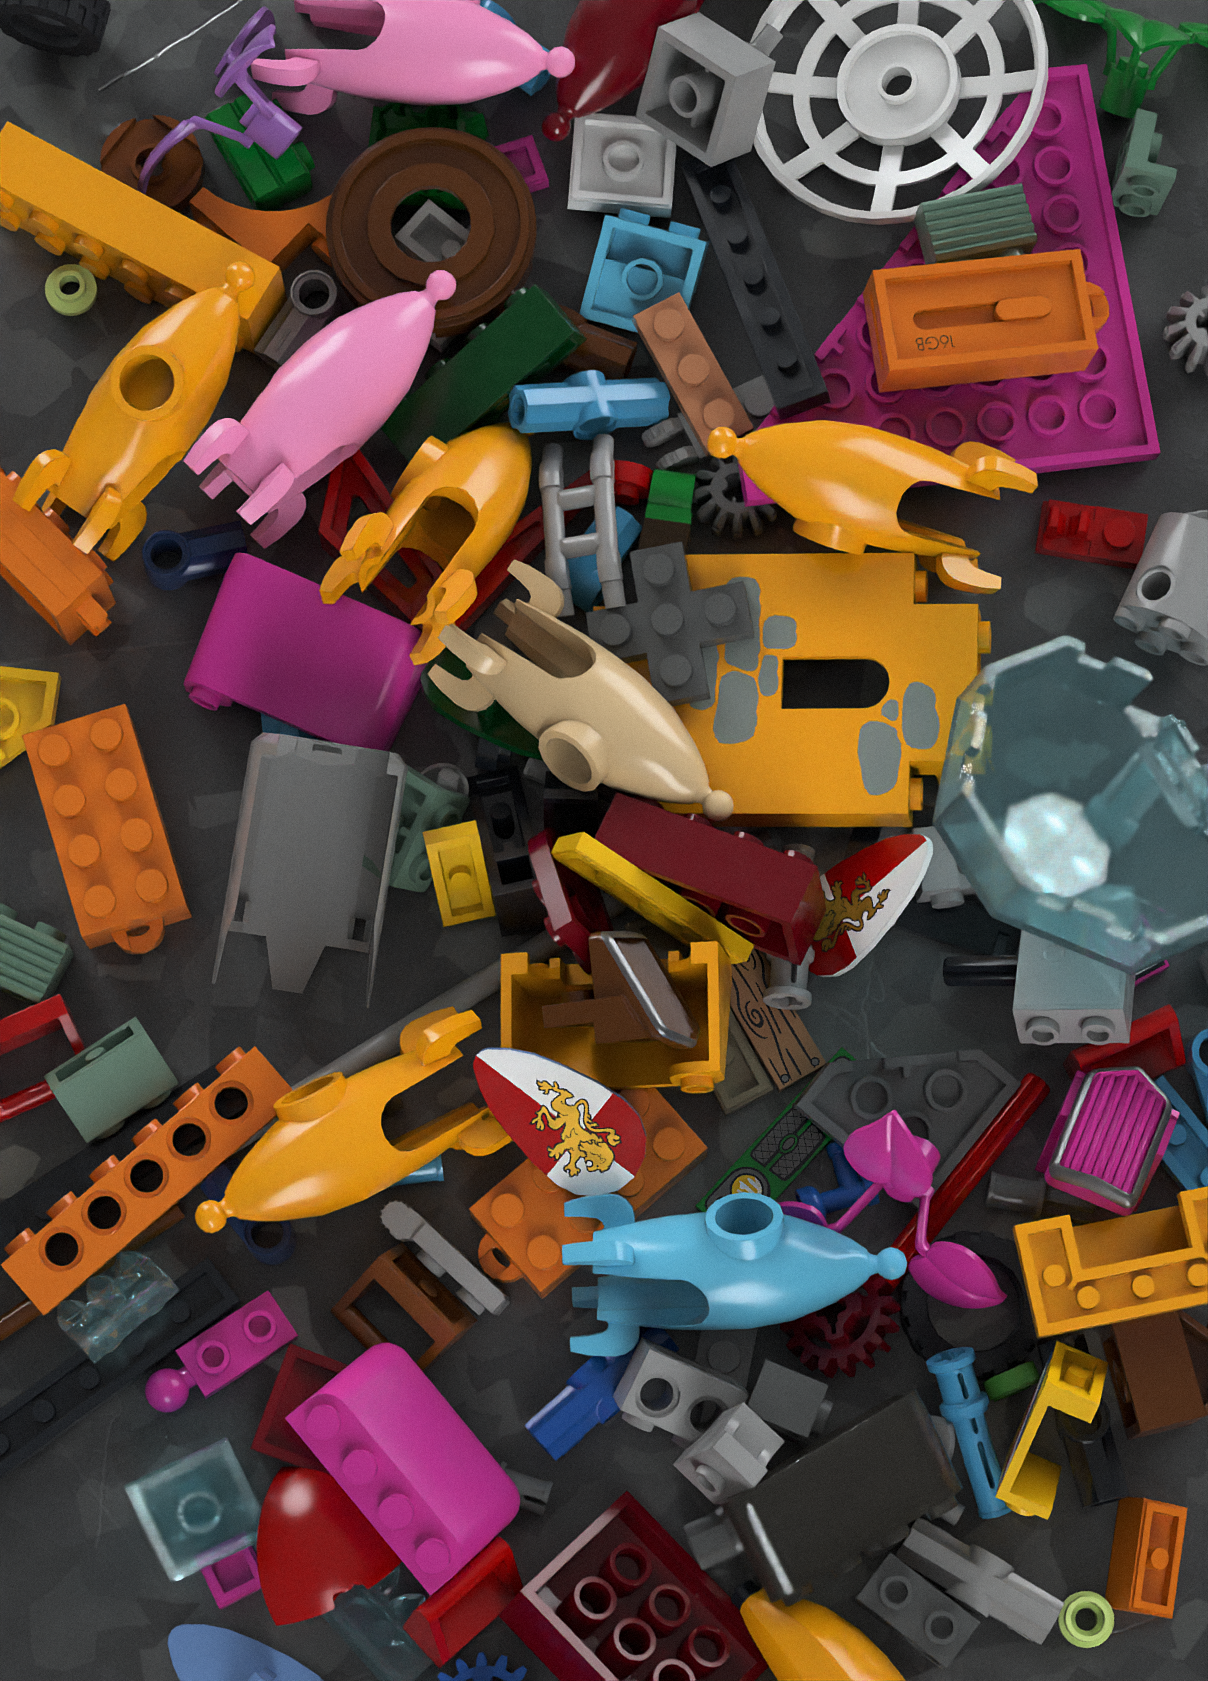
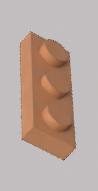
M679 292L633 315L632 322L706 457L711 455L707 447V437L712 430L718 427H728L735 432L737 438H743L746 434L753 432L754 427Z

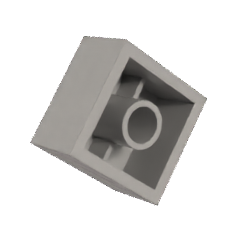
M700 12L659 26L635 117L710 167L750 152L776 63L768 55L783 38L782 34L773 26L766 24L752 43L745 42Z

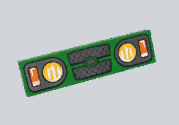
M841 1047L827 1063L855 1061L856 1059ZM809 1083L695 1205V1209L699 1212H707V1209L716 1200L730 1194L742 1192L759 1193L776 1201L830 1143L832 1139L792 1106Z

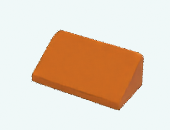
M1128 1497L1119 1500L1105 1599L1109 1602L1112 1609L1167 1619L1173 1618L1187 1507L1138 1497Z

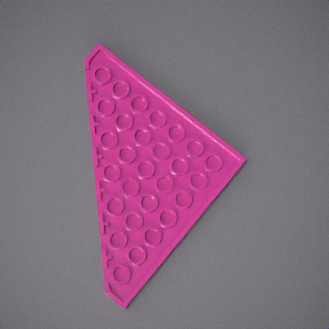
M1087 64L1048 68V82L1043 106L1031 135L1014 160L992 183L981 190L1019 183L1023 185L1026 203L1029 205V213L1032 216L1034 231L1037 234V243L1031 254L1073 249L1081 250L1086 282H1091L1101 287L1109 303V317L1102 330L1096 334L1098 350L1086 370L879 393L862 292L854 306L843 320L837 324L814 354L831 402L780 420L774 405L757 430L783 423L829 420L873 427L932 447L947 455H950L962 443L969 441L980 442L1004 452L1016 459L1015 463L1021 464L1035 473L1157 459L1161 452ZM1032 91L1018 94L975 149L989 165L1005 150L1021 126L1029 107ZM960 167L937 199L960 189L971 181L972 178ZM915 226L881 269L926 265ZM738 463L745 507L775 504L776 502L765 495L754 484ZM919 481L909 488L940 484L931 481Z

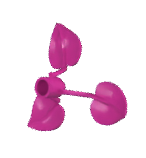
M892 1110L879 1120L856 1129L846 1139L843 1150L847 1161L859 1175L874 1183L837 1222L827 1224L823 1214L809 1204L794 1201L778 1203L783 1214L841 1233L883 1188L890 1197L900 1202H911L914 1198H919L915 1248L921 1255L914 1256L908 1264V1270L917 1284L935 1299L961 1308H987L1001 1304L1006 1300L1007 1294L1000 1289L991 1269L973 1251L952 1242L940 1241L931 1244V1246L928 1244L926 1237L930 1200L935 1192L934 1188L931 1187L933 1182L932 1175L940 1162L941 1156L938 1149L931 1142L912 1135L897 1110Z

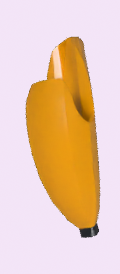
M748 1580L735 1588L730 1601L740 1610L749 1633L778 1681H906L890 1659L859 1628L829 1608L789 1593L761 1590L752 1580Z

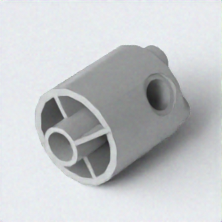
M1197 510L1189 513L1168 512L1160 515L1113 620L1120 626L1136 633L1137 637L1134 642L1144 651L1162 656L1167 649L1179 653L1184 659L1201 666L1208 665V510Z

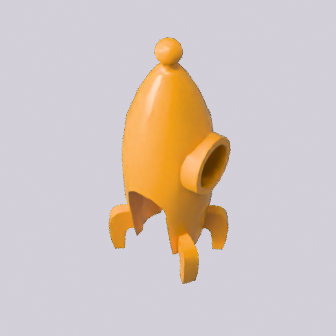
M242 261L232 263L226 270V282L224 285L198 292L177 303L145 325L116 355L91 391L63 451L51 449L39 454L22 477L12 500L23 509L30 511L46 490L50 491L41 507L43 512L50 507L60 516L68 505L87 518L72 540L74 546L88 554L109 528L110 530L98 551L113 562L119 558L133 543L146 524L147 510L141 501L189 451L209 422L227 385L237 346L240 323L238 295L240 292L250 289L255 281V272L250 264Z
M829 420L783 423L761 428L746 434L743 438H737L735 432L728 427H718L712 430L707 437V447L711 455L716 458H727L734 455L739 465L754 484L765 495L796 518L792 529L800 536L824 546L852 554H863L867 545L896 552L915 553L918 555L920 564L925 569L937 573L939 579L946 586L974 594L996 593L1001 589L1002 577L979 569L976 557L981 553L967 548L963 539L897 518L896 513L903 493L911 485L919 481H931L1000 500L999 487L1016 489L1031 494L1038 487L1037 474L1021 464L1015 463L1016 459L1004 452L980 442L969 441L962 443L950 455H947L932 447L873 427Z
M497 423L474 429L451 439L446 444L432 435L429 436L394 486L390 494V498L394 502L386 514L378 512L361 516L347 533L339 551L342 556L334 561L320 586L319 591L323 604H335L341 595L357 582H359L361 592L363 593L396 551L402 547L420 550L437 561L444 571L427 594L426 603L410 624H422L423 630L409 656L414 665L428 663L439 655L446 646L438 639V636L445 625L450 626L452 623L455 625V621L475 601L477 596L475 578L511 535L525 506L532 468L531 447L528 437L535 433H520L518 429H512L511 423Z
M453 1006L433 1011L411 1021L404 1027L399 1041L400 1056L378 1063L346 1079L342 1072L324 1075L299 1086L281 1097L273 1105L279 1120L268 1129L244 1157L226 1187L224 1198L220 1202L215 1200L204 1201L197 1207L195 1220L198 1227L204 1232L214 1233L220 1231L225 1226L226 1220L229 1217H237L238 1219L249 1221H286L322 1216L375 1195L428 1164L448 1148L465 1150L474 1156H486L513 1141L487 1106L479 1109L472 1102H468L391 1141L385 1138L382 1130L381 1118L385 1104L395 1095L464 1056L456 1047V1044L482 1029L481 1019L473 1010L458 1014Z

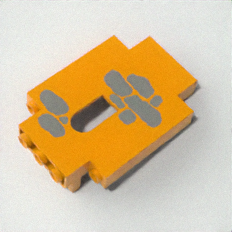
M852 553L686 555L692 591L740 581L744 582L755 638L702 648L711 699L673 706L694 740L704 761L709 778V787L713 791L722 790L732 797L734 805L732 814L724 821L714 822L705 816L702 804L700 803L672 804L659 802L664 807V810L680 816H684L685 813L699 815L707 819L714 827H913V810L923 809V779L914 778V775H936L939 788H961V775H979V758H989V725H980V706L990 705V673H981V654H991V621H982L978 604H918V602L928 601L927 570H919L915 553H863L860 555ZM593 606V611L605 609V606ZM648 659L626 663L652 685ZM784 660H872L882 665L887 671L890 682L888 691L878 704L869 708L782 709Z

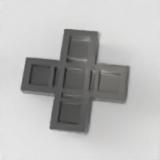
M682 541L629 552L638 602L616 608L587 612L586 619L589 638L610 651L624 663L648 659L652 686L672 707L711 699L702 648L755 638L744 582L740 581L692 591L686 553Z

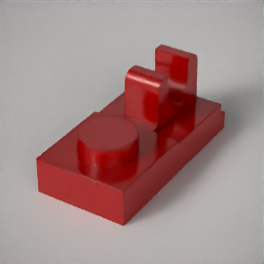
M1052 499L1043 501L1034 553L1135 570L1143 554L1149 514Z

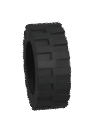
M0 0V29L4 34L13 37L16 41L41 51L44 50L57 55H70L71 57H79V55L89 56L92 55V52L96 53L100 49L111 5L106 0Z

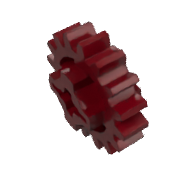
M879 1273L871 1275L860 1286V1288L866 1290L868 1296H863L859 1292L850 1293L829 1306L796 1320L780 1324V1330L791 1338L786 1347L796 1357H800L799 1361L813 1372L819 1368L826 1377L833 1378L839 1366L850 1378L855 1376L856 1363L860 1361L870 1369L875 1367L872 1353L876 1349L889 1353L891 1347L884 1340L885 1334L897 1333L900 1329L889 1318V1315L897 1313L901 1310V1307L892 1296H889L894 1291L893 1286L885 1278L880 1277ZM818 1338L821 1342L827 1341L831 1344V1349L815 1345L812 1339Z

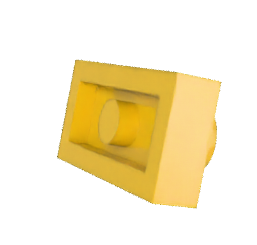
M476 820L422 832L443 927L495 916L496 913Z

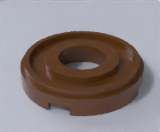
M440 127L416 128L390 135L378 141L362 152L348 166L339 179L329 203L326 219V240L335 276L349 300L357 308L397 293L423 291L426 289V281L429 275L436 270H445L451 273L456 280V290L452 297L447 300H438L436 303V314L432 333H435L436 338L450 337L472 331L477 326L497 317L504 311L503 305L506 300L524 287L533 267L532 261L537 240L536 213L532 196L523 176L515 165L496 147L479 137L460 130ZM439 189L451 193L464 204L470 215L471 230L466 243L455 255L443 261L422 262L410 258L398 248L392 237L391 221L396 208L407 196L420 190Z

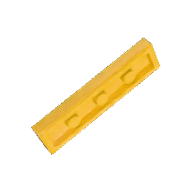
M580 832L558 837L550 854L589 882L691 948L690 942L718 941L731 960V964L747 962L754 944L587 833Z

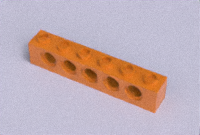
M240 1046L232 1051L215 1067L221 1076L205 1089L198 1082L173 1103L178 1109V1113L164 1125H161L156 1118L131 1139L137 1147L122 1161H119L114 1154L88 1176L95 1183L79 1198L72 1191L67 1193L46 1212L52 1219L51 1222L36 1235L28 1227L4 1248V1251L10 1257L1 1264L2 1268L43 1315L51 1312L277 1117L273 1105L293 1089L256 1046L247 1053ZM230 1088L241 1091L248 1101L245 1113L234 1120L221 1117L215 1109L217 1096L222 1091ZM188 1124L200 1127L206 1138L203 1149L193 1156H184L178 1153L173 1144L176 1131ZM146 1160L158 1163L163 1171L161 1185L156 1190L148 1193L138 1191L131 1179L134 1167ZM100 1197H112L120 1206V1219L113 1227L100 1229L90 1219V1207ZM59 1233L70 1234L78 1244L76 1258L65 1266L53 1263L47 1253L50 1239Z

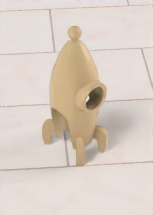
M515 559L513 560L507 571L529 590L531 595L530 601L525 603L516 599V602L513 603L506 598L498 604L493 613L508 625L505 635L532 662L483 633L475 640L453 623L450 626L445 625L438 639L452 653L466 663V667L472 673V678L461 680L435 664L427 673L435 685L456 705L467 711L479 712L486 710L496 699L518 723L539 740L538 748L543 761L550 771L563 783L573 789L584 792L592 791L599 784L603 783L612 789L659 802L672 804L700 803L702 804L705 816L714 822L724 821L732 814L734 807L732 797L722 790L713 791L709 787V778L704 761L675 709L643 676L582 632L556 619L564 607L563 592L552 579L535 568Z

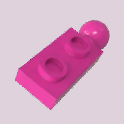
M267 1290L175 1350L176 1355L184 1366L179 1370L163 1368L154 1372L147 1380L145 1386L146 1399L155 1410L164 1413L180 1409L188 1399L189 1389L197 1385L204 1398L207 1399L287 1347L290 1343L296 1341L298 1334L269 1290Z

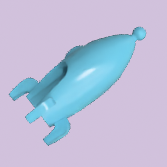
M742 1192L727 1195L716 1200L707 1209V1212L669 1215L636 1222L633 1206L626 1198L617 1194L584 1196L564 1202L565 1217L597 1218L604 1225L603 1229L593 1232L592 1241L562 1245L563 1265H593L594 1274L609 1275L598 1277V1286L572 1287L573 1307L598 1308L597 1320L608 1323V1328L603 1332L570 1337V1352L589 1356H620L628 1353L639 1340L640 1326L672 1330L751 1329L793 1321L829 1306L849 1295L863 1285L873 1274L879 1273L885 1279L894 1280L900 1278L905 1273L907 1267L906 1257L898 1248L889 1247L883 1249L878 1255L870 1254L866 1248L851 1238L830 1228L783 1214L781 1206L777 1202L759 1193Z

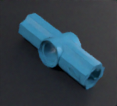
M588 370L573 374L562 383L515 385L509 393L508 417L512 429H518L520 433L572 430L575 438L592 440L597 435L609 434L616 428L654 426L669 417L670 394L666 382H659L657 378L606 380L602 372Z

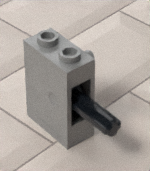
M1135 889L1026 890L1019 955L949 956L944 959L943 963L944 983L947 986H1015L1012 1011L1020 1043H1034L1037 1045H1051L1054 1043H1090L1094 1045L1130 1043L1140 932V917Z

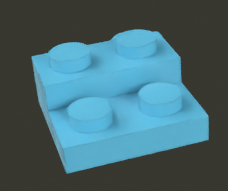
M620 208L618 217L605 215L579 314L585 319L638 333L632 322L633 315L678 292L690 310L709 246V242L698 239L701 229L673 221L670 222L668 231L648 225L651 215L626 208Z

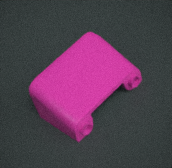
M235 553L226 571L183 683L185 690L190 693L188 697L194 703L212 711H217L220 705L230 707L234 701L323 741L389 752L421 687L420 676L427 663L414 665L409 654L418 642L422 631L400 619L345 595H341L335 604H323L319 591L321 585L252 555Z

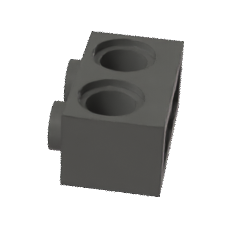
M765 1360L747 1406L779 1437L803 1446L809 1435L819 1438L834 1402L824 1399L829 1385Z
M888 1553L853 1599L855 1603L941 1670L946 1669L981 1623L892 1553Z

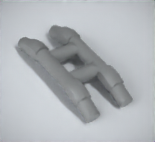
M599 434L593 440V452L590 455V479L592 485L564 490L563 448L558 444L550 443L545 445L542 451V462L539 465V489L542 495L546 560L544 561L545 576L552 579L561 588L564 595V607L557 618L575 615L571 595L572 585L569 563L567 559L596 554L599 582L602 585L605 609L626 605L622 582L624 579L621 555L618 550L614 496V439L608 434ZM594 506L596 532L566 538L564 511Z

